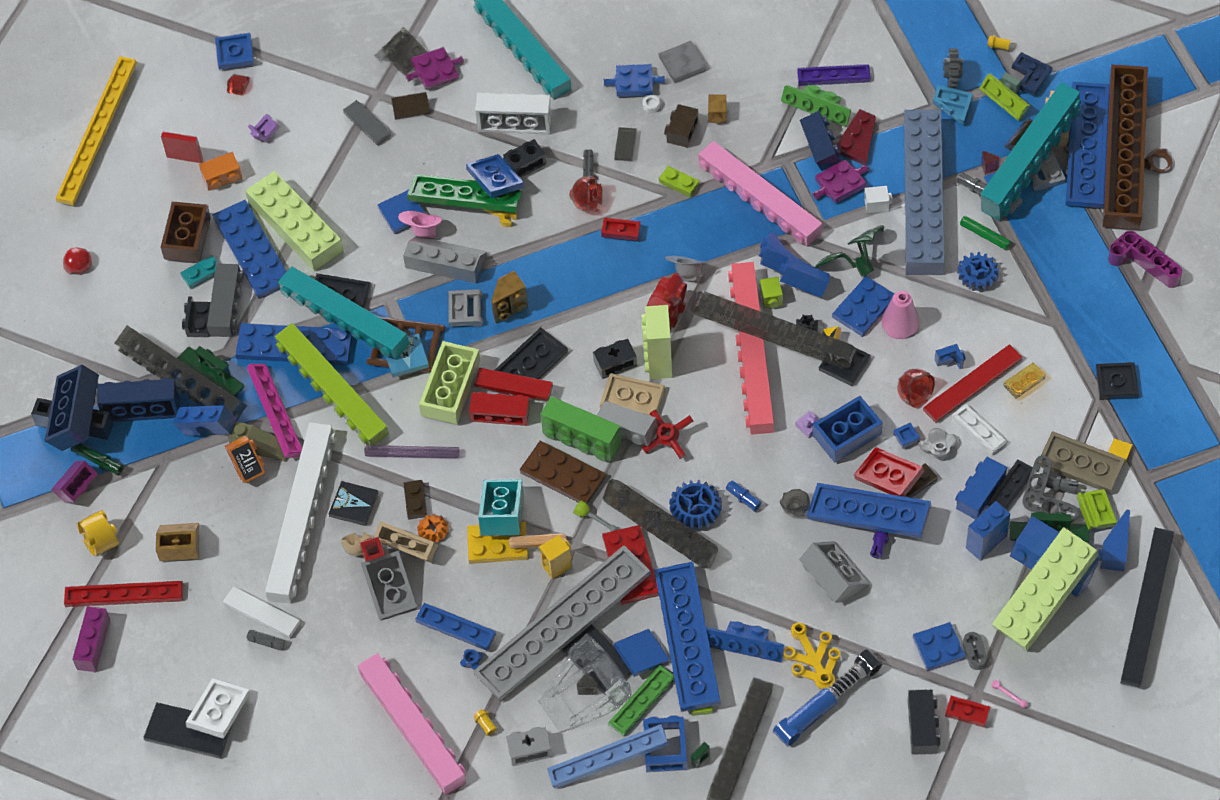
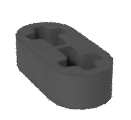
M976 632L967 633L963 638V647L968 664L974 670H981L986 666L987 662L982 639ZM969 639H973V641L975 642V648L972 647V644L969 642ZM975 654H977L978 659H981V663H977L974 660Z

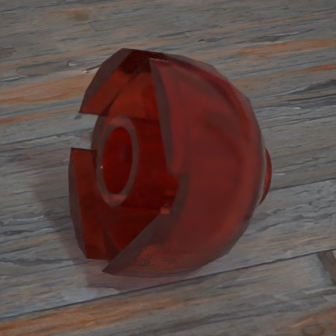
M597 176L579 178L570 190V199L576 208L583 212H598L599 209H596L598 203L602 204V185L597 183L596 179H599Z
M919 368L909 369L899 378L897 393L904 403L914 408L921 407L928 401L925 399L928 394L932 395L934 391L935 378L925 370Z

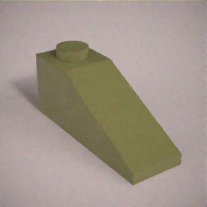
M235 421L231 434L228 435L229 443L246 436L249 440L253 439L257 447L255 450L256 455L286 461L276 436L253 425Z

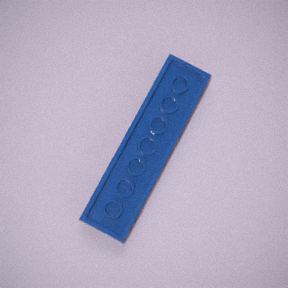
M1073 82L1072 88L1080 92L1081 112L1077 119L1072 120L1069 131L1065 205L1103 208L1109 84Z
M692 561L654 569L680 710L685 712L721 704L694 563Z

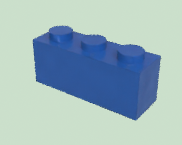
M988 456L983 462L980 461L975 469L976 473L974 476H969L965 489L963 491L960 490L955 498V501H957L956 509L973 519L980 516L988 500L1007 474L1006 466Z

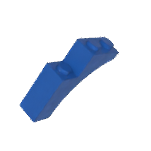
M769 232L767 238H763L760 244V265L778 271L781 274L780 282L822 298L829 284L830 274L794 256L782 245L776 234Z

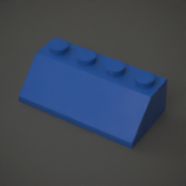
M1032 516L1016 540L1010 557L1032 570L1060 532ZM1100 556L1095 559L1071 594L1078 597L1089 586L1101 558Z

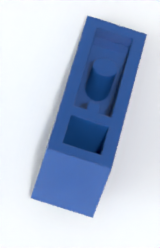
M1126 509L1104 540L1102 549H1098V556L1101 557L1099 560L1101 561L1100 569L1125 570L1130 510Z

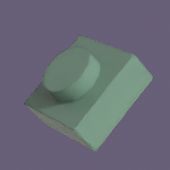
M1005 72L1001 77V82L1015 94H1018L1021 81Z

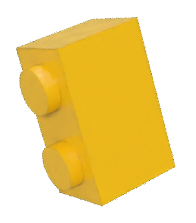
M560 535L539 546L541 565L552 579L572 568L571 559L573 557L570 553L572 548L566 539L563 540Z

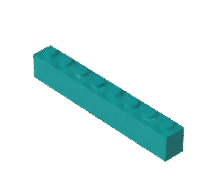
M474 0L475 5L473 7L478 15L481 14L486 25H490L493 28L494 34L503 40L505 47L511 49L515 59L522 62L524 69L532 74L534 81L541 84L546 95H550L555 100L572 90L569 76L503 0Z
M293 266L278 281L282 295L287 298L291 297L300 306L308 307L313 314L323 316L327 322L335 323L339 329L344 332H350L357 340L365 341L372 349L377 348L386 357L390 356L396 360L410 344L405 332Z

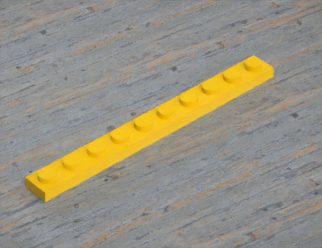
M119 56L56 196L58 203L75 205L137 65L136 59Z

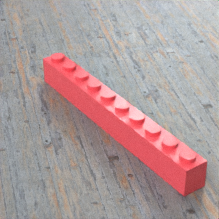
M754 262L731 264V271H728L729 283L733 282V287H730V296L735 299V303H732V312L737 316L734 319V329L738 330L739 333L736 335V346H740L741 350L737 351L738 362H742V367H739L740 378H744V383H741L742 395L746 394V400H743L744 411H748V416H745L746 428L750 427L751 435L774 433Z

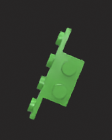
M789 85L784 86L781 102L809 113L819 110L830 121L843 126L848 125L851 109L839 105L841 97L837 96L834 92H826L815 85H808L803 90Z

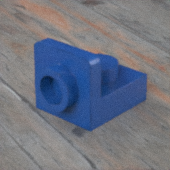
M957 344L935 350L934 360L937 366L948 365L955 361L958 368L961 369L966 357L964 351L960 350Z

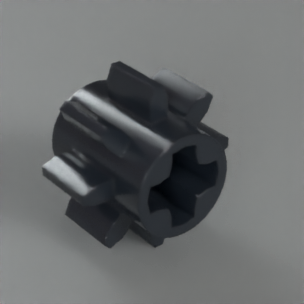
M802 314L801 319H796V332H800L802 338H812L813 333H818V320H814L812 314Z

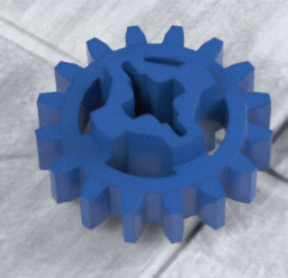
M971 252L969 258L964 256L963 261H959L958 279L963 280L962 285L969 284L968 289L974 286L976 291L979 290V287L986 290V285L992 287L993 282L997 281L999 269H997L998 263H993V257L988 259L987 253L981 256L980 252H978L974 256Z

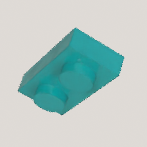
M211 255L180 272L181 277L188 287L192 289L215 276L216 264L218 262Z

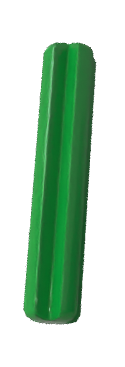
M963 216L960 225L1004 250L1009 247L1011 242L1009 239L967 216Z

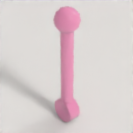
M998 680L992 682V688L1004 692L1018 702L1021 708L1027 707V701L1019 699L1003 688Z

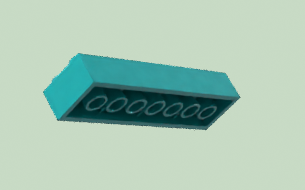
M1062 82L1059 84L981 192L982 212L998 221H1001L1004 216L1006 217L1011 210L1010 205L1019 200L1021 191L1029 186L1032 176L1040 171L1042 162L1050 157L1052 148L1054 146L1057 147L1060 143L1061 135L1068 132L1072 120L1077 119L1080 115L1081 100L1079 91Z

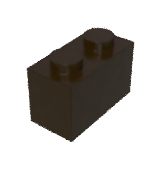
M677 104L676 109L671 112V122L666 125L664 130L667 143L688 148L699 120L698 109Z

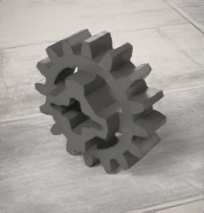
M949 48L947 58L943 59V78H947L948 88H957L958 78H962L963 58H959L958 48Z

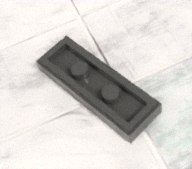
M358 100L343 109V113L376 145H379L391 136V132Z

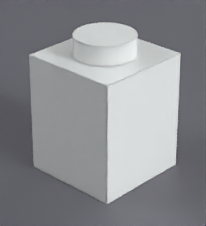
M887 186L865 188L864 201L867 214L889 211V204H892V194L888 193Z

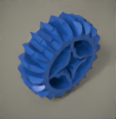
M699 479L697 483H693L690 480L688 485L683 482L682 487L677 486L676 492H672L669 500V510L672 513L673 520L676 519L678 525L683 523L684 529L690 526L692 531L694 527H698L701 530L703 525L708 528L709 522L714 524L716 522L715 518H719L722 510V499L719 497L718 490L715 491L713 485L708 487L707 481L701 484ZM703 497L710 501L711 506L703 500ZM680 504L688 509V513L682 510Z

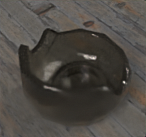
M792 489L787 493L784 492L779 502L785 514L791 517H799L804 515L809 509L810 497L801 489Z

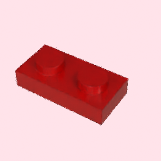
M604 217L601 237L638 241L641 222Z
M951 695L945 717L985 728L990 706Z

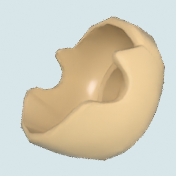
M365 532L362 537H358L356 533H351L343 537L341 543L346 553L352 556L362 555L360 542L372 538V536Z

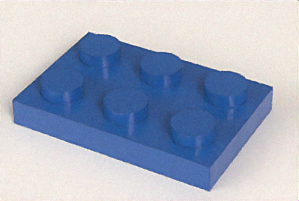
M499 154L466 163V170L490 198L524 188V182Z
M865 276L832 313V318L863 337L885 312L894 293Z

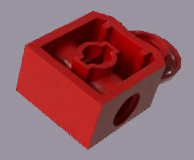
M677 272L671 277L666 278L663 276L659 280L647 303V306L668 305L670 330L676 326L678 315L682 314L686 307L684 299L687 284L683 282L682 277Z

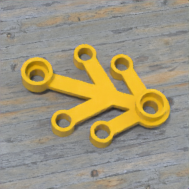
M795 623L791 627V636L793 639L800 641L807 656L795 652L793 647L788 646L784 648L783 657L786 660H794L812 666L815 672L805 670L802 664L795 663L792 666L793 676H801L813 680L815 685L821 690L832 686V683L835 682L832 672L836 662L840 659L839 649H830L828 652L829 660L825 669L821 665L826 648L832 641V635L827 631L820 634V643L815 653L806 636L807 627L803 623ZM796 628H802L803 630H802V631H796L795 629H796ZM826 636L829 640H823L822 638ZM790 651V652H792L793 654H792V655H786V652ZM836 653L838 656L832 657L831 654ZM795 668H800L801 671H800V672H795L794 669H795ZM825 677L828 678V680L822 681L821 678Z

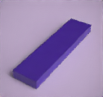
M869 64L797 68L798 86L868 83L871 79Z

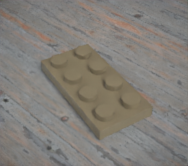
M1053 431L1041 454L1051 459L1052 472L1099 490L1105 489V492L1110 494L1125 463V458ZM1046 460L1038 462V465L1042 468L1049 466L1046 464Z

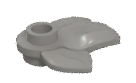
M933 428L929 431L928 438L920 439L918 445L922 451L930 452L934 458L942 460L948 457L950 448L954 447L957 443V438L955 434L946 435L942 429Z

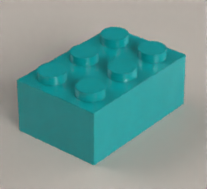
M522 479L483 480L478 516L480 536L520 535L524 503Z

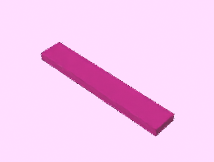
M249 364L247 370L285 458H300L302 447L266 364Z

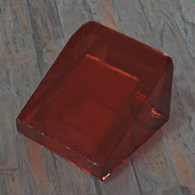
M233 74L227 80V93L244 95L250 77Z

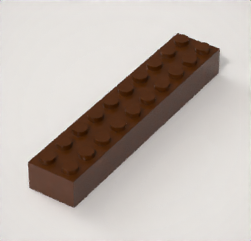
M1111 64L1102 227L1140 230L1148 67Z

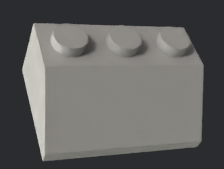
M835 541L814 542L799 559L804 569L812 574L816 583L827 592V596L834 602L847 601L871 584Z

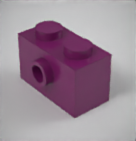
M75 461L51 490L63 502H74L86 491L87 486L98 473L86 461Z

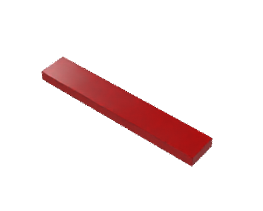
M1010 344L925 405L923 411L937 423L1020 362L1022 356Z
M183 581L67 586L64 592V606L81 607L183 601L184 583Z

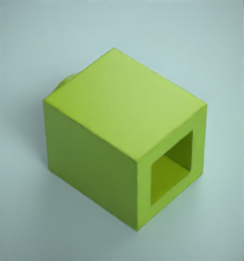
M779 277L760 279V293L764 308H776L783 305V294Z

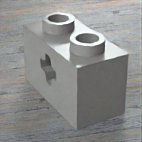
M535 727L530 731L522 733L513 732L506 736L512 766L552 757L546 727Z

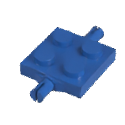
M652 64L616 65L615 77L604 78V86L615 85L617 97L653 95L654 84L665 83V76H654Z

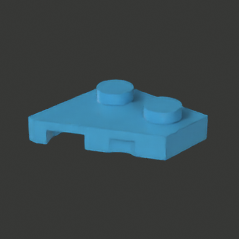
M938 85L933 98V104L958 123L964 125L973 93Z

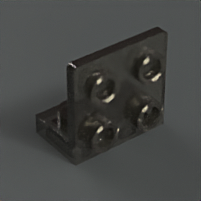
M403 27L374 56L378 60L385 57L405 76L414 68L411 58L428 51Z

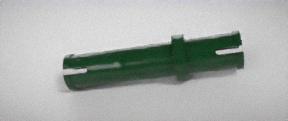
M82 443L70 449L71 452L99 465V468L103 470H109L115 475L119 476L124 470V465L112 460L111 456L103 455Z

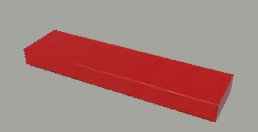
M479 367L474 386L549 401L553 382Z

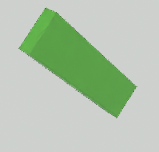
M659 665L608 722L609 726L625 737L675 681L674 675Z

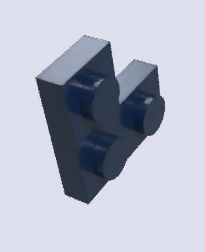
M1022 52L1012 63V69L1025 75L1021 80L1020 90L1035 96L1046 81L1053 68Z

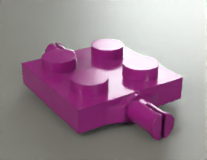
M441 47L412 57L411 63L415 68V72L406 74V80L409 82L418 79L422 82L425 90L458 79L459 75L455 65L464 63L462 56L452 59L447 54L445 48Z
M845 159L817 174L815 181L820 185L821 189L813 192V197L817 200L826 195L835 204L866 188V182L860 175L868 172V167L864 165L855 169Z

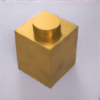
M708 94V123H726L727 94Z

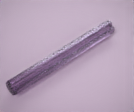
M366 445L364 454L368 457L459 458L460 449L459 447Z

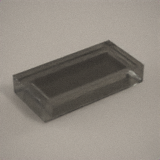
M618 128L614 160L633 161L637 128Z

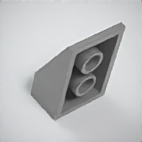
M399 550L361 563L379 620L417 607Z

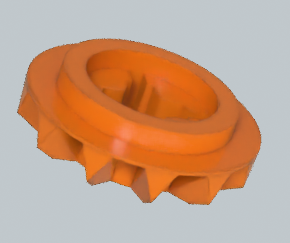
M426 515L417 526L418 535L435 543L443 540L449 531L447 520L442 515ZM430 523L436 526V533L430 529Z

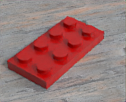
M636 525L603 533L602 538L608 558L622 546H625L651 572V575L620 600L621 605L659 596L656 578L641 526Z

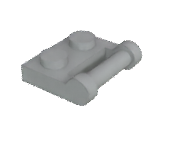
M1052 150L1050 157L1041 164L1040 172L1044 180H1040L1038 174H1034L1031 178L1035 191L1065 184L1066 179Z
M481 290L449 291V327L470 325L481 327L483 325V318L481 317L483 292ZM471 298L473 299L474 317H468V299Z

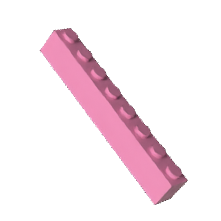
M711 142L698 154V163L702 170L708 171L715 180L725 184L730 191L738 194L743 201L750 203L757 212L763 213L769 221L775 222L785 233L792 235L798 243L808 247L822 234V222L716 142Z
M377 653L357 665L360 676L445 796L465 784V774L467 773L461 764L457 765L452 750L445 748L442 736L439 733L435 734L432 730L434 728L429 718L425 719L421 713L423 711L419 704L412 702L411 693L406 687L403 689L400 685L401 680L397 673L390 671L389 668L391 666L385 657L382 659Z

